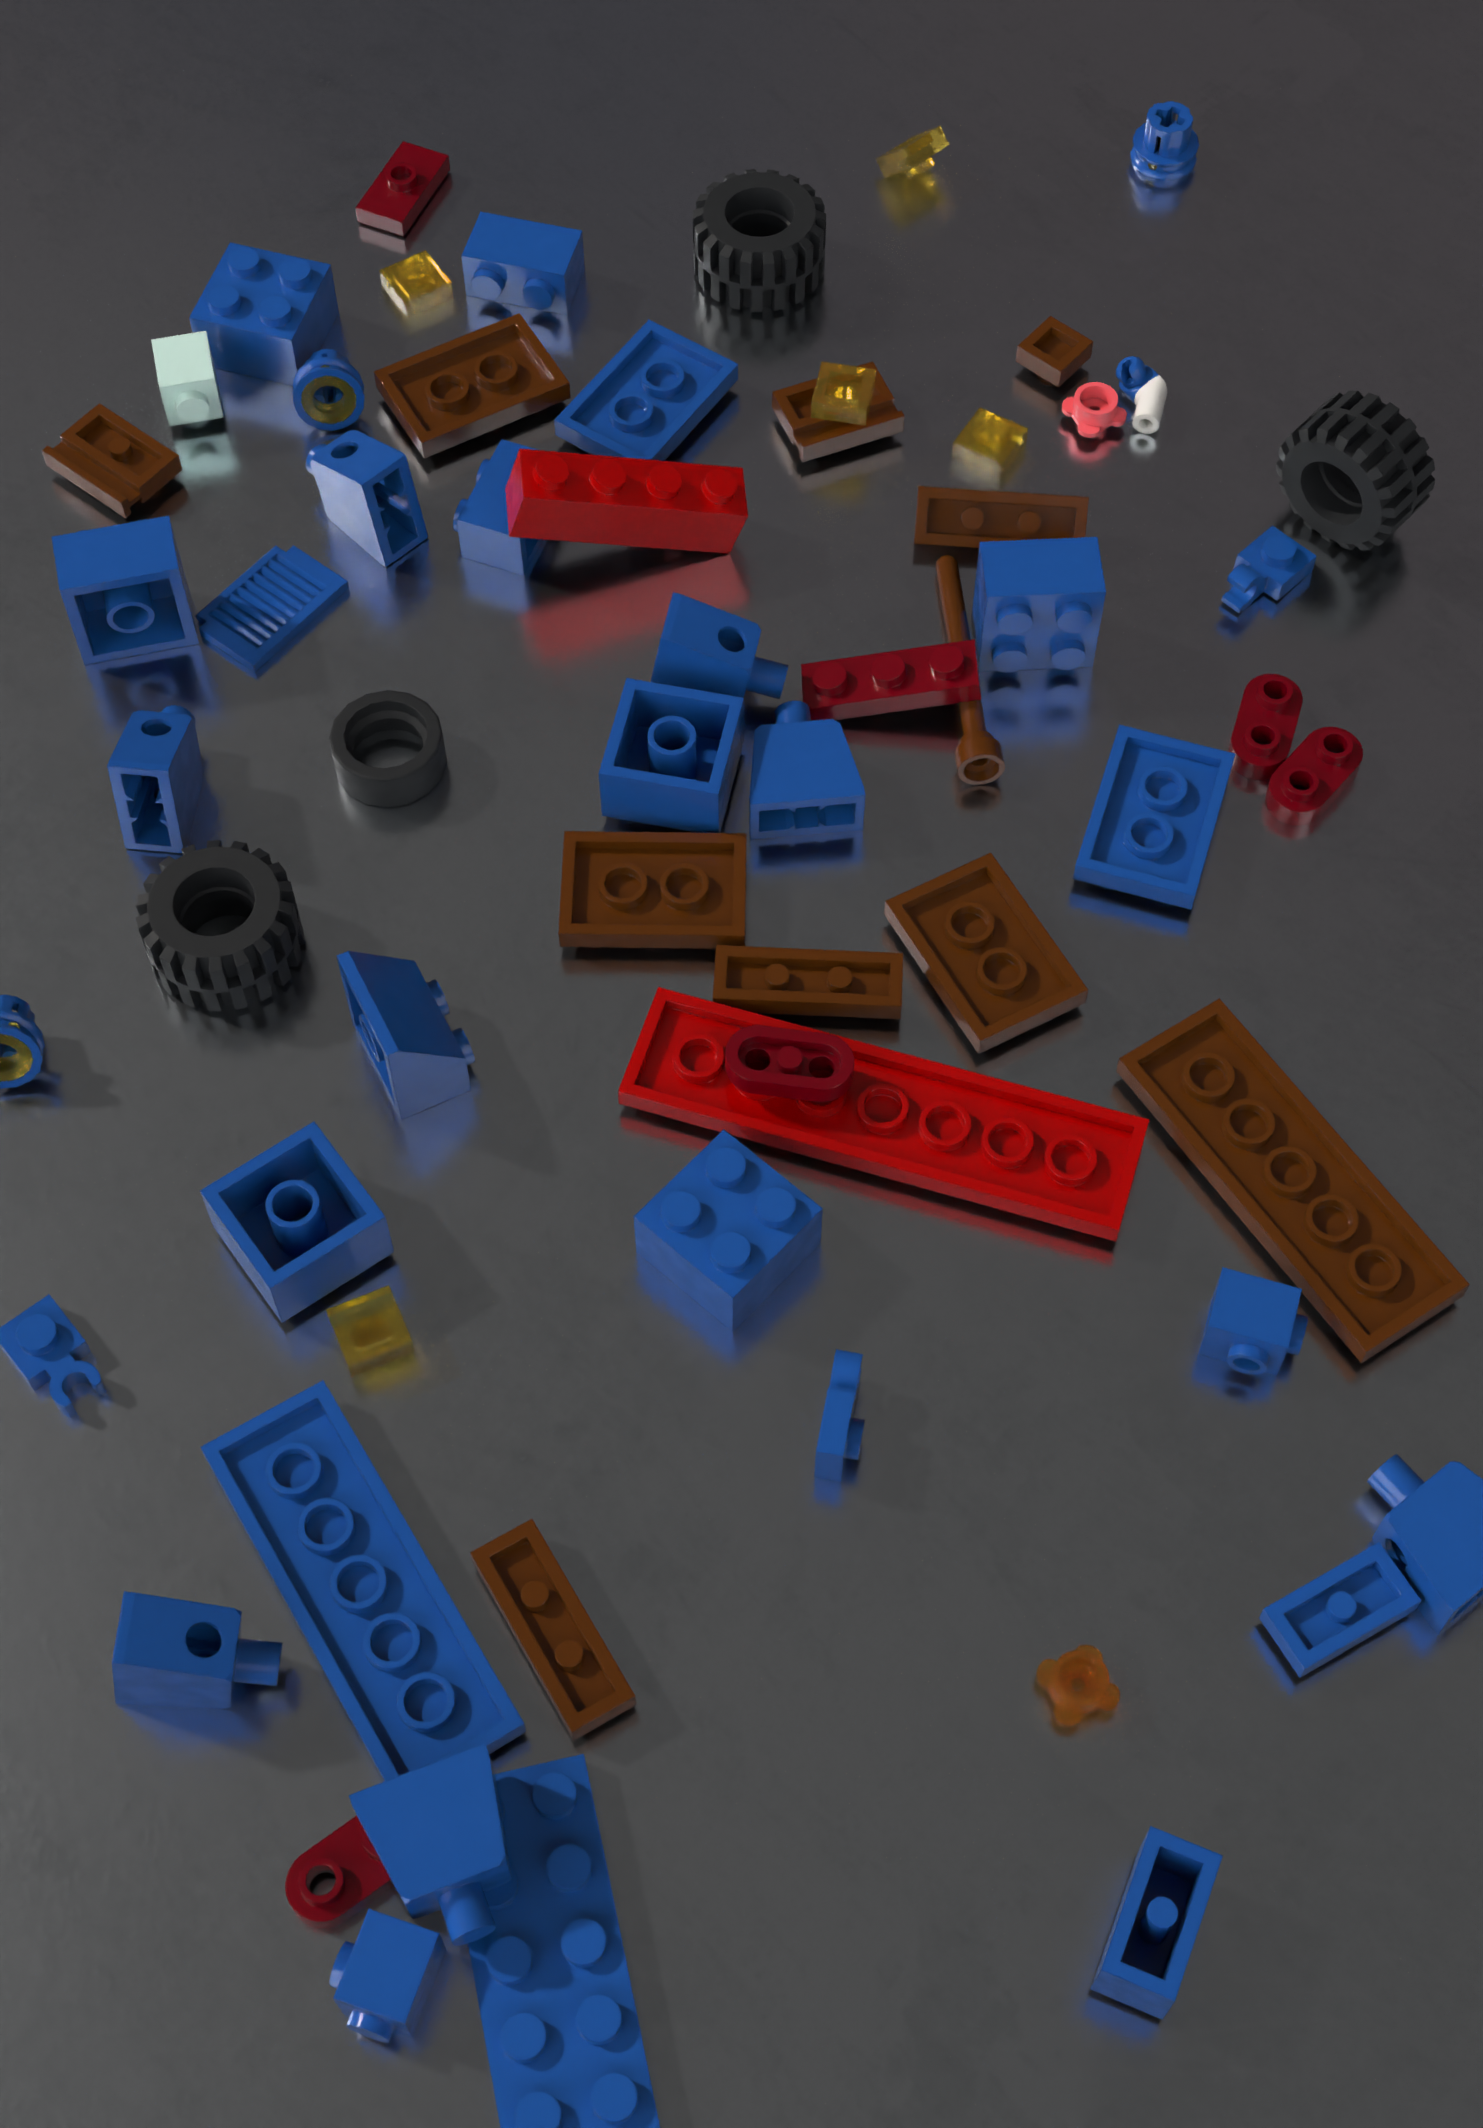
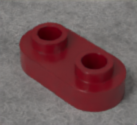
M1263 674L1253 678L1244 690L1228 752L1235 753L1232 768L1246 778L1253 780L1270 779L1277 768L1288 758L1303 703L1302 692L1291 679L1279 674ZM1254 740H1256V741H1258V742H1260V743H1268V744H1266V745L1258 744V743H1256Z
M1323 727L1310 733L1270 778L1265 802L1272 816L1285 824L1293 826L1308 825L1316 821L1356 778L1363 758V748L1359 740L1352 733L1338 727ZM1292 785H1301L1304 790H1298Z
M753 1025L737 1031L726 1045L725 1067L727 1076L737 1088L747 1093L814 1102H829L843 1096L853 1082L855 1062L853 1052L845 1041L835 1035ZM760 1061L767 1064L768 1067L763 1070L750 1069L747 1065ZM823 1069L829 1071L832 1075L827 1078H816L811 1073L815 1070Z
M357 1815L301 1854L291 1865L285 1882L287 1900L297 1917L309 1926L322 1929L333 1928L343 1924L394 1887ZM323 1872L335 1875V1885L330 1892L324 1895H315L310 1892V1883L316 1875Z

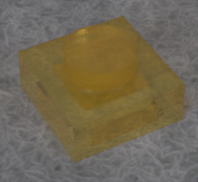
M937 126L911 136L878 157L876 161L885 178L905 172L907 178L910 179L934 166L935 162L932 156L947 147L949 143L941 126Z
M426 250L379 270L382 287L406 318H410L453 298L452 282Z
M822 361L811 401V418L866 426L875 389L876 369Z
M980 407L953 442L952 458L1001 479L1026 445L1028 428Z
M389 1285L326 1309L329 1322L352 1377L415 1352L412 1339Z

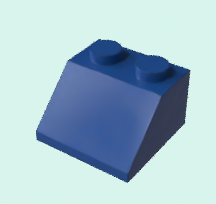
M353 951L337 955L352 1023L400 1119L403 1120L471 1091L467 1066L475 1063V1057L462 1028L451 1031L444 1018L445 1015L450 1014V1011L437 980L434 979L426 982L414 960Z

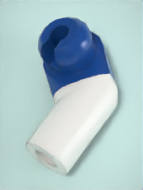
M1136 356L1126 357L1120 361L1116 368L1119 387L1136 405L1132 422L1133 427L1140 433L1152 434L1159 429L1168 393L1166 383L1156 371L1145 365L1141 358Z

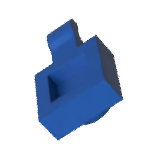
M1272 525L1237 554L1233 571L1227 577V581L1233 587L1222 596L1221 601L1238 613L1247 609L1263 592L1278 601L1312 572L1317 556Z

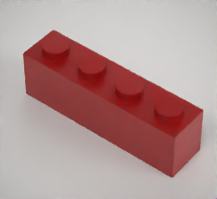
M519 448L505 488L509 537L729 554L748 518L744 474L741 467Z

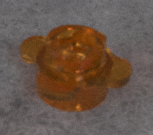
M1080 1645L1076 1650L1063 1654L1057 1661L1046 1659L1038 1666L1036 1672L1037 1683L1048 1690L1055 1705L1053 1717L1059 1724L1065 1727H1075L1080 1723L1082 1716L1097 1710L1108 1713L1117 1707L1120 1700V1691L1115 1684L1109 1682V1673L1103 1662V1656L1094 1646ZM1072 1681H1082L1085 1686L1084 1690L1080 1692L1073 1690L1071 1686Z

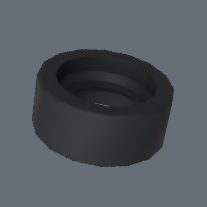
M385 690L365 694L352 701L334 719L329 736L338 781L349 795L369 805L393 807L416 801L430 793L439 782L447 761L439 716L427 702L406 692ZM392 729L408 731L423 741L424 747L413 759L399 766L388 768L372 767L354 759L353 751L363 739L376 732Z

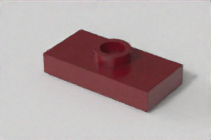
M402 141L355 207L357 222L404 236L450 171L449 155Z

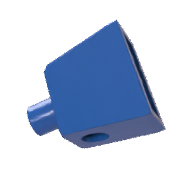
M357 430L347 431L328 445L319 444L309 452L306 459V469L315 477L327 516L331 522L385 567L389 566L428 538L410 468L404 453Z
M673 592L650 682L743 698L745 692L750 691L780 699L789 665L755 656L762 630L757 623Z
M802 701L782 703L775 710L776 724L760 725L754 732L749 795L750 840L863 830L865 789L841 724L834 719L812 721L810 708Z
M171 705L162 709L161 712L144 710L133 712L109 759L107 768L126 849L182 853L181 849L187 847L203 784L204 770L195 727L196 720L194 715L184 707ZM160 788L157 798H155V793L157 789Z
M1396 1454L1383 1463L1367 1481L1392 1508L1382 1519L1372 1539L1374 1545L1378 1542L1381 1543L1421 1599V1603L1417 1608L1430 1627L1439 1635L1483 1597V1479L1461 1462L1450 1461L1424 1482Z
M124 1591L112 1658L115 1703L208 1709L231 1708L235 1682L277 1686L283 1642L241 1638L242 1611L236 1608Z
M485 1743L349 1795L352 1807L412 1919L421 1918L441 1910L451 1942L456 1946L479 1940L496 1929L484 1892L508 1883L512 1880L495 1772Z

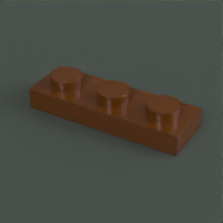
M918 485L914 544L979 548L980 542L1085 537L1089 497Z
M716 945L713 1002L753 1013L901 1019L903 953Z
M533 1519L470 1552L474 1566L573 1741L636 1705L635 1694Z

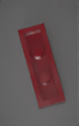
M975 639L801 664L803 702L810 708L812 721L825 719L841 720L982 700Z

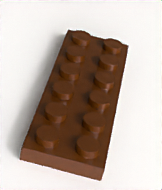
M1220 998L1119 1058L1116 1072L1293 1283L1302 1289L1304 1296L1361 1363L1465 1295L1470 1285Z

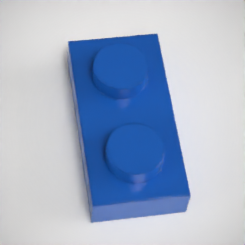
M1378 1542L1265 1607L1259 1619L1299 1678L1412 1613L1421 1603V1599L1381 1543Z

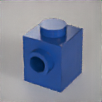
M1222 1267L1212 1296L1198 1354L1226 1361L1231 1368L1242 1373L1252 1375L1269 1373L1277 1376L1286 1353L1298 1356L1303 1343L1308 1317L1297 1314L1302 1289Z
M368 1908L355 1944L345 1941L340 1948L329 1981V1985L337 1989L333 1999L342 2013L350 2016L346 2025L349 2029L363 2036L386 2043L390 2041L393 2032L410 2038L414 2037L446 1953V1947L440 1933Z

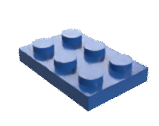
M648 320L554 419L555 435L592 455L665 461L737 382L738 363Z
M1119 724L1076 861L1073 879L1192 910L1235 753Z

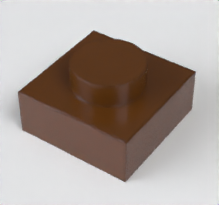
M1049 316L1017 346L1016 362L1055 386L1060 387L1091 358L1094 341Z

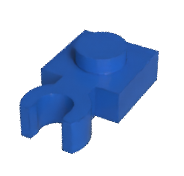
M50 1294L0 1327V1347L34 1391L50 1381V1395L59 1411L65 1416L71 1418L77 1414L68 1397V1393L73 1386L86 1383L92 1386L94 1392L99 1397L107 1393L105 1383L96 1367L86 1361H79L91 1353V1350L85 1339Z
M836 1349L817 1442L814 1477L841 1482L845 1459L859 1460L865 1419L854 1418L853 1412L860 1382L863 1354Z

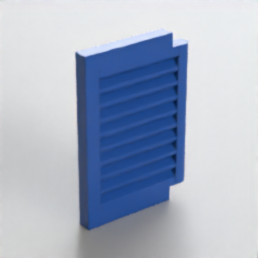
M293 545L287 552L278 546H274L198 612L195 617L203 624L199 628L200 635L255 673L347 591L349 585L346 579Z

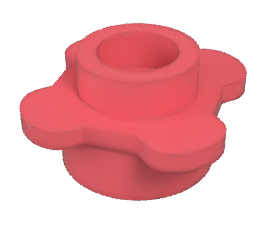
M1089 382L1081 385L1076 390L1074 397H1067L1062 403V413L1065 416L1072 417L1078 425V433L1087 438L1097 437L1100 432H1103L1110 426L1120 427L1126 422L1127 418L1126 410L1117 406L1118 395L1111 386L1101 382Z

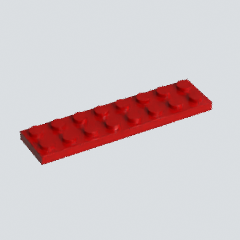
M658 987L618 1090L619 1104L718 1132L724 1129L732 1136L1100 1238L1117 1241L1150 1119L839 1035L835 1036L841 1038L849 1045L855 1061L853 1082L849 1090L840 1098L829 1102H814L747 1093L737 1088L729 1080L725 1067L726 1045L737 1031L748 1026L763 1025L826 1034L831 1033ZM760 1061L747 1065L750 1069L763 1070L768 1067L767 1064ZM823 1069L815 1070L811 1073L816 1078H827L832 1075L829 1071Z

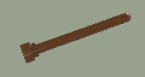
M943 555L936 562V573L948 643L971 640L958 562L951 555ZM982 700L958 703L963 737L960 739L959 745L955 750L958 776L963 782L972 785L993 782L1004 773L1005 763L1000 742L994 739L991 733L987 732Z

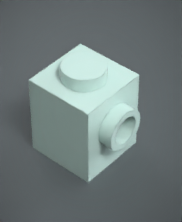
M201 331L152 339L158 384L169 426L223 418L217 377L207 332Z

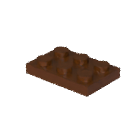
M520 313L374 371L376 388L423 458H427L571 398L570 382Z
M564 831L558 932L560 947L716 949V945L745 946L747 833Z
M988 853L885 901V917L978 1054L1086 1003L1088 988L992 853Z

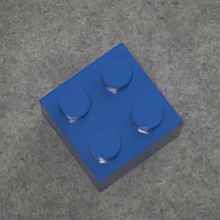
M230 242L189 317L193 333L207 332L214 367L293 386V379L299 368L311 357L312 353L321 349L339 313L331 264Z
M169 515L52 536L59 590L84 665L199 644L190 591Z
M1098 537L980 542L971 615L979 672L1000 671L1010 673L1018 670L1055 668L1071 670L1078 667H1093L1106 596Z
M626 678L598 773L602 816L696 833H720L744 743V698Z
M315 1121L200 1190L214 1229L281 1323L394 1253L386 1216Z
M723 1129L633 1216L636 1252L729 1330L734 1332L821 1244L823 1208Z

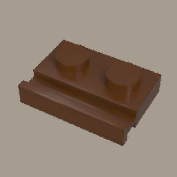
M873 361L772 392V408L792 445L796 444L802 463L904 432L905 416L902 410L898 411L895 407V398Z
M100 403L60 435L61 442L54 448L46 446L42 450L48 467L124 518L131 514L130 507L138 500L144 503L182 471L180 458L177 453Z

